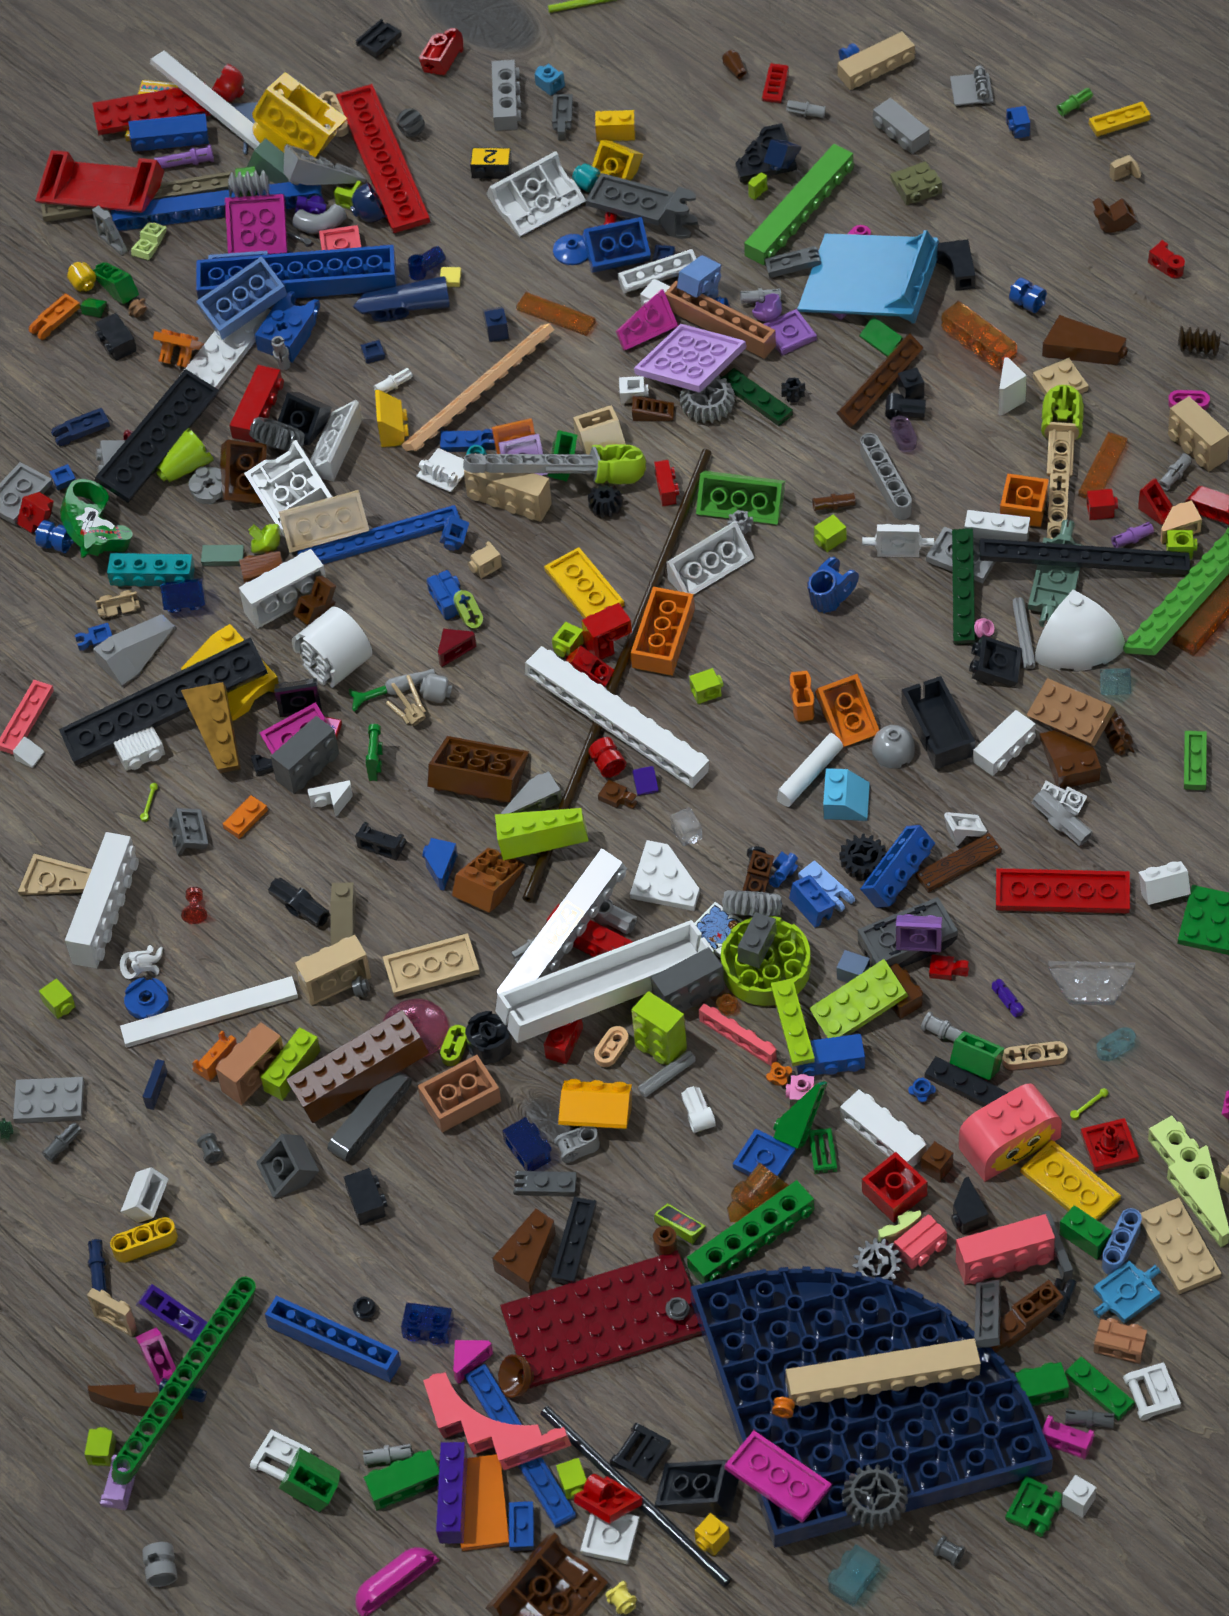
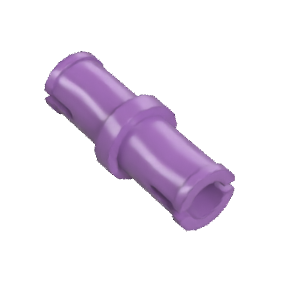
M1150 522L1135 528L1130 527L1126 532L1111 537L1112 545L1115 548H1120L1130 543L1135 544L1139 539L1154 534V528Z

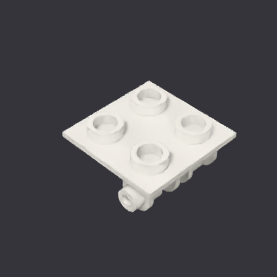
M438 448L429 460L420 461L419 468H421V471L416 477L448 492H452L464 476V459Z

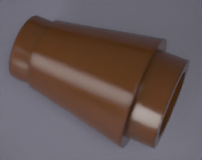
M729 50L722 56L723 64L737 79L744 77L747 72L740 54L735 50Z

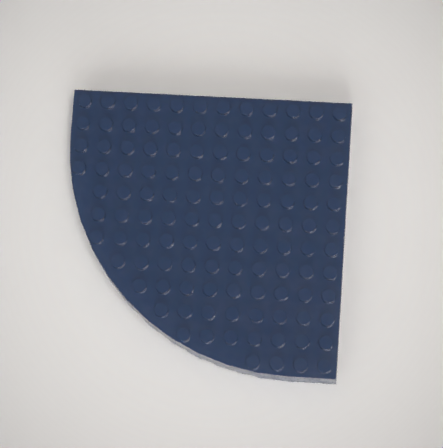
M802 1266V1269L781 1267L779 1270L773 1271L762 1269L690 1287L691 1303L739 1445L741 1446L749 1435L756 1431L832 1484V1488L803 1523L755 1490L774 1548L860 1525L861 1520L853 1522L852 1515H847V1507H844L842 1504L844 1499L842 1497V1490L845 1489L844 1483L846 1480L850 1481L849 1476L851 1473L857 1475L858 1468L866 1471L867 1465L871 1469H875L876 1465L879 1464L880 1470L883 1471L888 1466L890 1469L889 1474L897 1472V1479L903 1478L904 1486L908 1490L906 1495L908 1503L905 1505V1512L1021 1481L1026 1476L1032 1478L1052 1471L1053 1457L1027 1394L1018 1384V1379L1014 1373H1011L1005 1365L1003 1358L1000 1355L998 1356L991 1347L977 1348L981 1363L980 1375L971 1379L958 1378L952 1379L947 1383H929L923 1387L910 1386L898 1391L892 1389L885 1390L874 1395L867 1393L857 1395L854 1398L842 1397L830 1402L818 1401L806 1406L795 1405L793 1416L790 1418L778 1417L772 1413V1408L775 1406V1398H789L786 1385V1369L975 1339V1332L968 1326L967 1322L956 1318L943 1305L927 1300L923 1294L910 1288L906 1290L896 1286L887 1279L863 1276L861 1272L857 1271L855 1274L842 1272V1269L830 1267L811 1269V1267ZM877 1490L874 1491V1496H873V1503H874V1504H875L876 1498H877Z

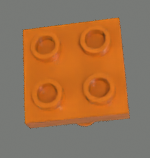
M162 329L161 332L154 331L153 339L161 341L160 343L162 344L158 361L171 364L173 349L177 345L181 348L177 366L187 367L191 360L192 351L200 350L205 344L199 342L198 337Z

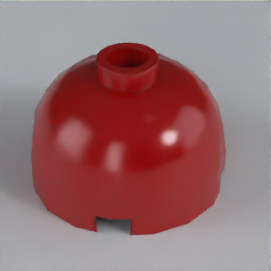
M228 63L221 71L222 75L220 78H217L212 90L230 103L237 97L241 98L246 88L243 87L244 76L241 71Z

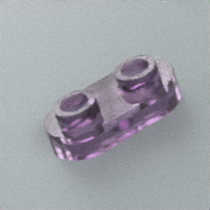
M904 416L894 417L890 421V432L897 448L903 452L913 451L917 447V436L910 420Z

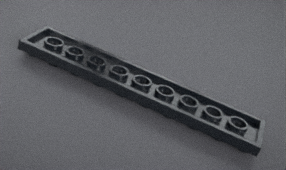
M250 637L59 729L73 763L77 766L114 748V742L119 739L122 740V738L146 730V728H156L189 712L190 709L181 690L223 682L227 693L268 674Z

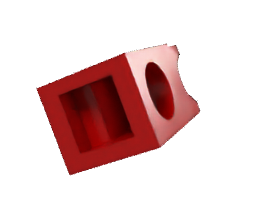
M1161 240L1149 251V264L1171 278L1182 277L1185 260L1182 256L1175 255L1168 250V243Z

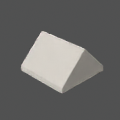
M1004 357L999 388V415H1004L1026 402V375L1006 357Z

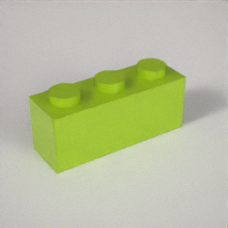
M300 1027L297 1029L261 1076L265 1092L282 1101L291 1090L286 1079L309 1066L321 1051L317 1036Z

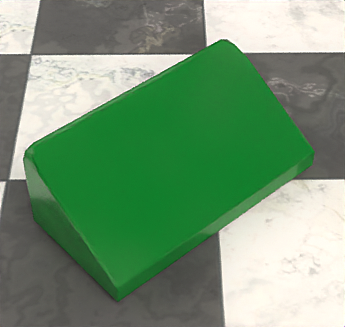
M876 317L869 321L860 334L863 340L885 356H888L903 340L901 335Z

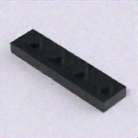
M935 1056L924 1073V1078L982 1107L1009 1093Z
M574 1196L551 1275L553 1282L569 1284L576 1281L597 1206L596 1200Z

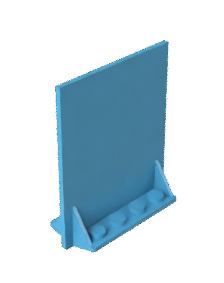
M924 230L917 237L825 234L818 251L821 264L812 267L797 310L799 312L899 316L915 324L937 262L938 238L932 237L928 230Z

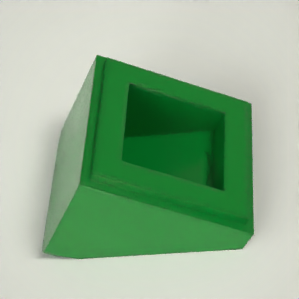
M87 298L80 305L83 315L101 318L107 301Z

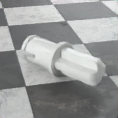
M406 368L393 376L388 375L387 379L373 386L374 390H380L385 393L393 389L397 390L400 384L411 379L413 375Z

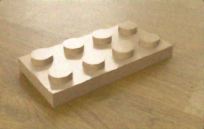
M358 490L278 512L290 553L369 531Z
M468 933L383 956V962L394 997L480 974Z
M1180 1198L1140 1213L1142 1216L1141 1228L1178 1295L1221 1278V1272Z

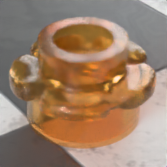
M729 993L722 994V997H718L716 1000L718 1010L722 1014H732L737 1008L738 999Z

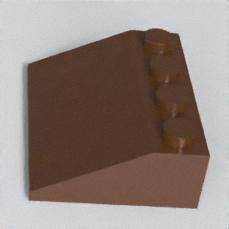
M447 736L429 763L427 787L438 791H452L459 795H473L480 799H494L501 803L511 802L517 792L529 757V751Z

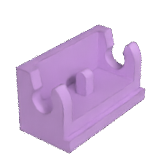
M113 1455L100 1505L102 1507L127 1510L135 1476L126 1485L116 1484L111 1476L113 1461L117 1456ZM119 1468V1469H118V1470L121 1471V1472H126V1471H128V1470L125 1469V1468Z

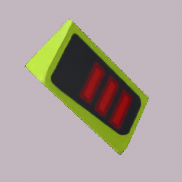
M668 1203L654 1214L655 1223L660 1226L673 1228L677 1236L691 1244L697 1240L706 1228L704 1224Z

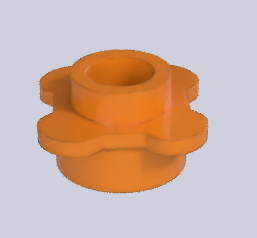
M774 1062L771 1064L770 1073L766 1074V1079L774 1085L784 1086L787 1084L788 1076L792 1074V1068L790 1066L784 1067L778 1062Z

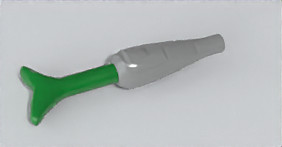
M434 669L388 679L384 686L363 693L349 689V694L354 698L352 710L356 712L369 699L387 693L397 695L391 686L392 683H395L400 691L404 692L410 689L407 675L411 676L416 686L422 683L423 677L426 678L428 674H435Z

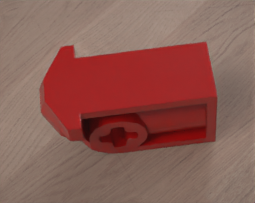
M450 28L444 33H437L430 38L419 57L423 72L446 75L457 54L464 50L463 36L459 30Z

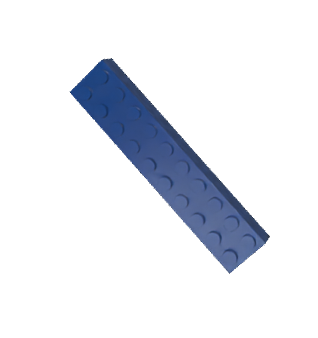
M394 245L196 260V291L198 300L261 256L283 283L286 292L294 291L296 298L368 293L397 286Z

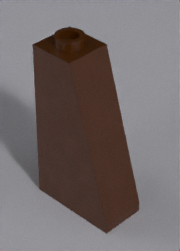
M1059 315L1043 342L1042 356L1055 359L1069 358L1073 361L1118 366L1120 360L1125 359L1128 353V347H1126L1127 338Z

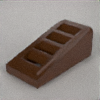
M633 396V421H673V402Z

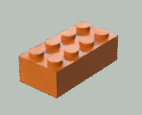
M658 587L652 588L631 650L632 668L673 676L695 610L694 594Z

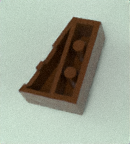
M535 1209L492 1258L494 1271L529 1295L532 1294L534 1283L537 1277H539L543 1261L547 1257L556 1235L554 1220L538 1209Z

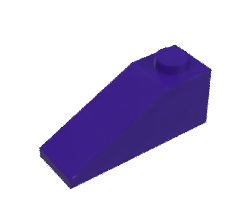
M153 1284L148 1286L136 1304L141 1310L195 1342L208 1323Z

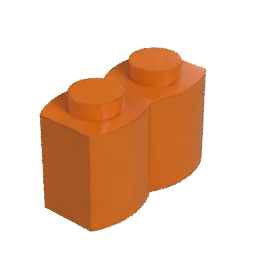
M807 671L791 672L790 697L793 702V715L797 722L813 720L814 695L811 690L810 674Z

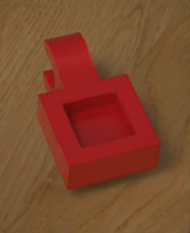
M932 955L929 978L952 980V975L966 977L969 973V961L958 960L954 962L953 956Z

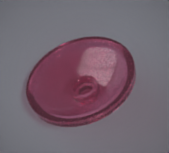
M424 999L402 1001L393 1006L383 1019L385 1021L401 1010L405 1012L409 1020L416 1019L415 1022L411 1023L421 1036L430 1054L437 1051L443 1045L448 1032V1021L443 1010L435 1003Z

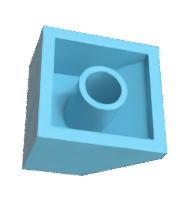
M826 768L823 802L824 819L867 821L870 782L848 769Z

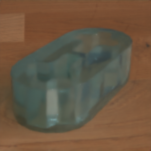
M1123 1027L1098 1041L1096 1055L1103 1061H1110L1127 1052L1135 1045V1032L1131 1028ZM1121 1037H1129V1041H1126L1125 1039L1121 1041ZM1103 1047H1105L1106 1049L1111 1048V1051H1110V1052H1108L1107 1050H1104V1051H1102V1050H1103Z

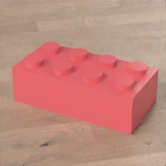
M1046 1214L956 1239V1264L964 1285L976 1284L992 1277L1000 1278L1006 1273L1013 1271L1021 1272L1028 1267L1045 1265L1054 1260L1055 1236Z

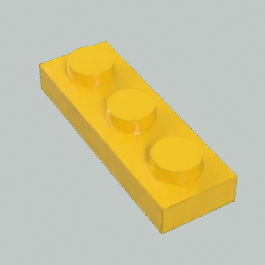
M1142 101L1089 118V125L1096 137L1148 121L1151 118V114Z

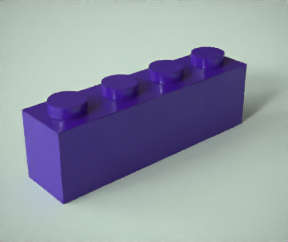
M441 1442L436 1524V1533L440 1544L464 1543L468 1460L465 1442Z

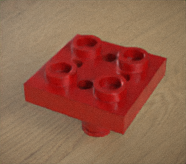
M1125 1118L1081 1128V1136L1094 1172L1139 1161V1155Z

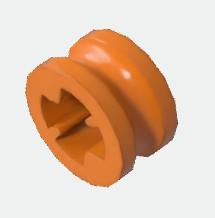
M786 1397L774 1399L775 1406L772 1408L774 1415L782 1418L793 1416L795 1402L792 1399Z

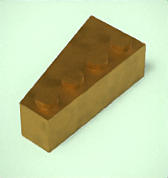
M221 682L181 690L219 773L240 770L241 766L225 684Z

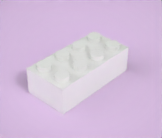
M310 549L239 587L244 613L255 628L258 629L295 609L299 597L311 593L316 577L323 575L326 578L324 565Z

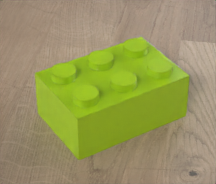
M648 991L631 1009L635 1045L641 1052H647L652 1055L658 1063L668 1065L687 1050L684 1014Z

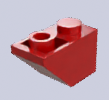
M582 646L571 652L566 660L573 668L581 673H585L592 681L604 687L614 672L613 668Z

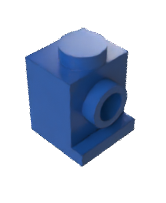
M1026 106L1006 109V124L1009 131H1013L1014 138L1030 136V119Z
M450 515L444 523L439 543L444 544V548L447 550H459L464 543L470 522Z

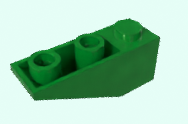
M107 262L99 263L93 269L96 274V280L116 301L125 304L140 295L131 274Z

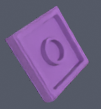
M797 309L764 323V325L775 330V347L781 356L817 340V335Z

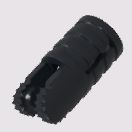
M1056 1278L1054 1286L1063 1295L1064 1299L1047 1316L1049 1319L1054 1321H1062L1076 1288L1077 1283L1075 1280L1069 1279L1063 1290L1064 1281L1062 1278Z

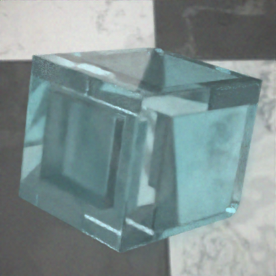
M1131 668L1100 669L1101 694H1131Z

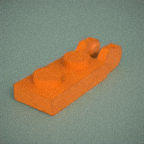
M65 293L29 326V332L32 334L38 332L37 337L39 339H46L51 331L55 330L80 309V302Z

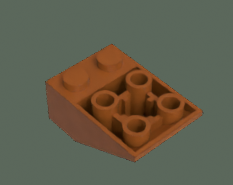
M487 848L456 873L452 896L490 913L502 902L526 864L518 861L516 858L503 861L502 854L498 850Z

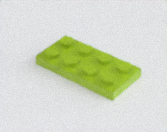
M883 959L809 1009L828 1038L847 1036L908 997V994L885 959Z

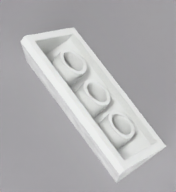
M357 400L332 412L311 456L310 461L321 479L335 480L361 424L362 417Z
M732 522L667 561L668 580L678 591L695 594L754 559L737 522Z

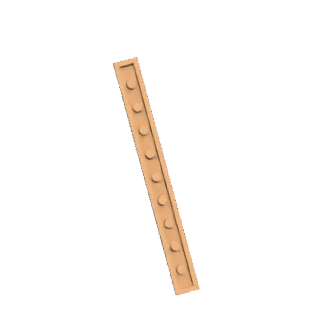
M550 323L540 325L401 445L404 450L418 451L425 445L424 441L435 437L439 433L438 429L449 425L453 421L452 417L456 414L463 413L467 409V404L477 401L481 397V392L491 389L495 385V380L503 378L509 373V368L520 364L523 361L521 358L524 355L531 354L536 350L535 346L538 343L548 340L550 338L549 334L554 331Z

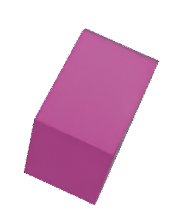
M455 1340L453 1372L455 1381L458 1384L465 1379V1374L478 1368L493 1355L492 1343L489 1340Z

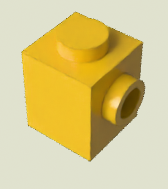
M711 1513L694 1530L696 1544L702 1550L709 1552L713 1557L730 1540L729 1527Z

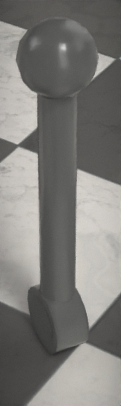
M286 230L287 235L303 242L306 247L312 245L311 239H304Z

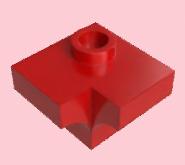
M40 492L24 496L16 524L31 533L35 532L43 520L48 521L50 519L54 501Z

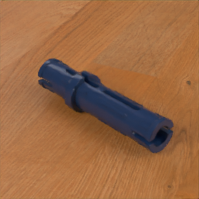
M93 1239L88 1242V1267L91 1271L92 1288L99 1292L101 1290L107 1292L105 1266L107 1264L103 1255V1242L100 1239Z

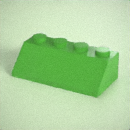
M703 471L700 473L696 514L729 518V514L733 515L737 510H741L744 512L748 511V517H753V522L778 524L784 499L785 481Z

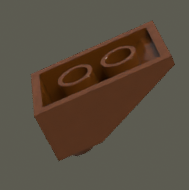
M226 440L221 445L220 469L224 501L263 505L244 473L266 460L267 444Z
M1058 730L1039 734L1056 786L1065 789L1067 786L1074 787L1100 780L1101 766L1092 745Z

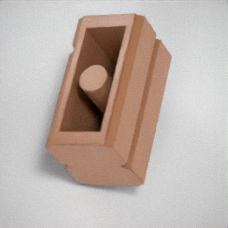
M1112 1318L1107 1320L1101 1319L1094 1342V1353L1140 1364L1146 1344L1147 1330H1144L1143 1327L1137 1324H1131L1130 1326L1120 1324L1118 1320Z

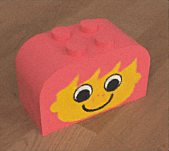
M1024 1084L979 1109L965 1120L959 1130V1150L983 1181L986 1182L1041 1150L1051 1140L1056 1141L1060 1139L1062 1120L1034 1084Z

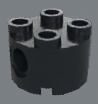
M492 1011L480 1012L471 1017L465 1030L469 1053L472 1056L478 1055L484 1065L505 1058L512 1050L511 1033L507 1029L508 1025H505L497 1014H492Z

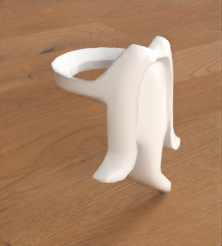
M151 945L148 946L146 951L128 952L122 955L120 959L122 975L127 979H134L141 972L152 971L155 975H158L159 968L152 964L157 963L161 959L163 947L157 950L155 956L149 955L153 952ZM128 958L132 961L133 974H130L126 967Z

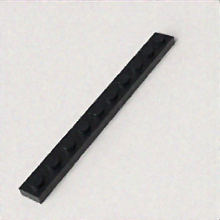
M980 538L979 541L980 561L1188 575L1190 571L1189 553L984 538Z

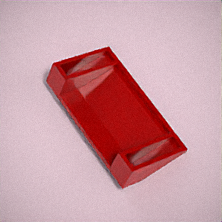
M51 150L35 201L36 203L87 208L99 206L102 209L143 213L160 189L164 170L159 162L154 159L139 158L137 167L75 162L69 152Z

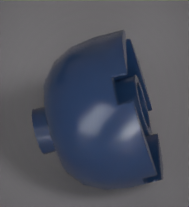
M366 183L356 189L352 195L353 206L350 207L355 217L359 216L367 223H374L386 217L378 196L370 183Z

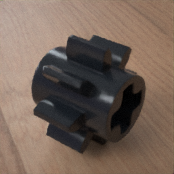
M788 378L786 383H781V397H786L787 402H798L801 397L805 398V383H801L799 378Z

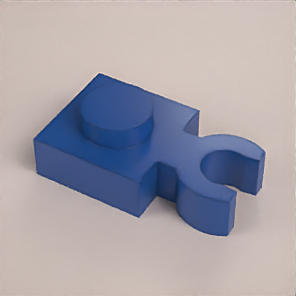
M105 623L88 628V634H76L75 639L76 642L83 641L77 644L79 650L82 651L86 650L90 645H93L95 648L112 636L109 624Z

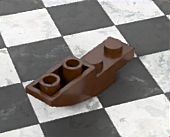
M1050 1280L1012 1305V1310L1000 1318V1345L991 1347L995 1353L1005 1346L1010 1348L1040 1324L1064 1299L1063 1295Z

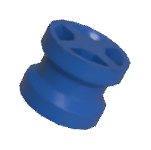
M854 43L850 44L848 48H841L838 51L841 61L860 52Z

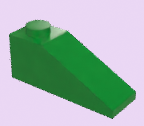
M827 1082L817 1083L785 1112L781 1118L776 1120L773 1128L775 1131L773 1138L797 1149L805 1146L827 1087Z

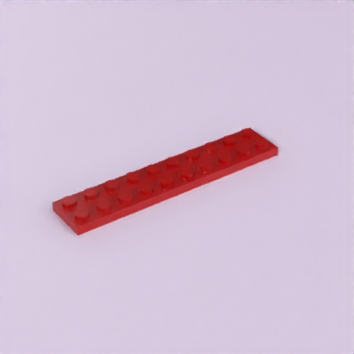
M373 84L336 94L343 114L347 117L348 128L392 233L430 223L427 210Z

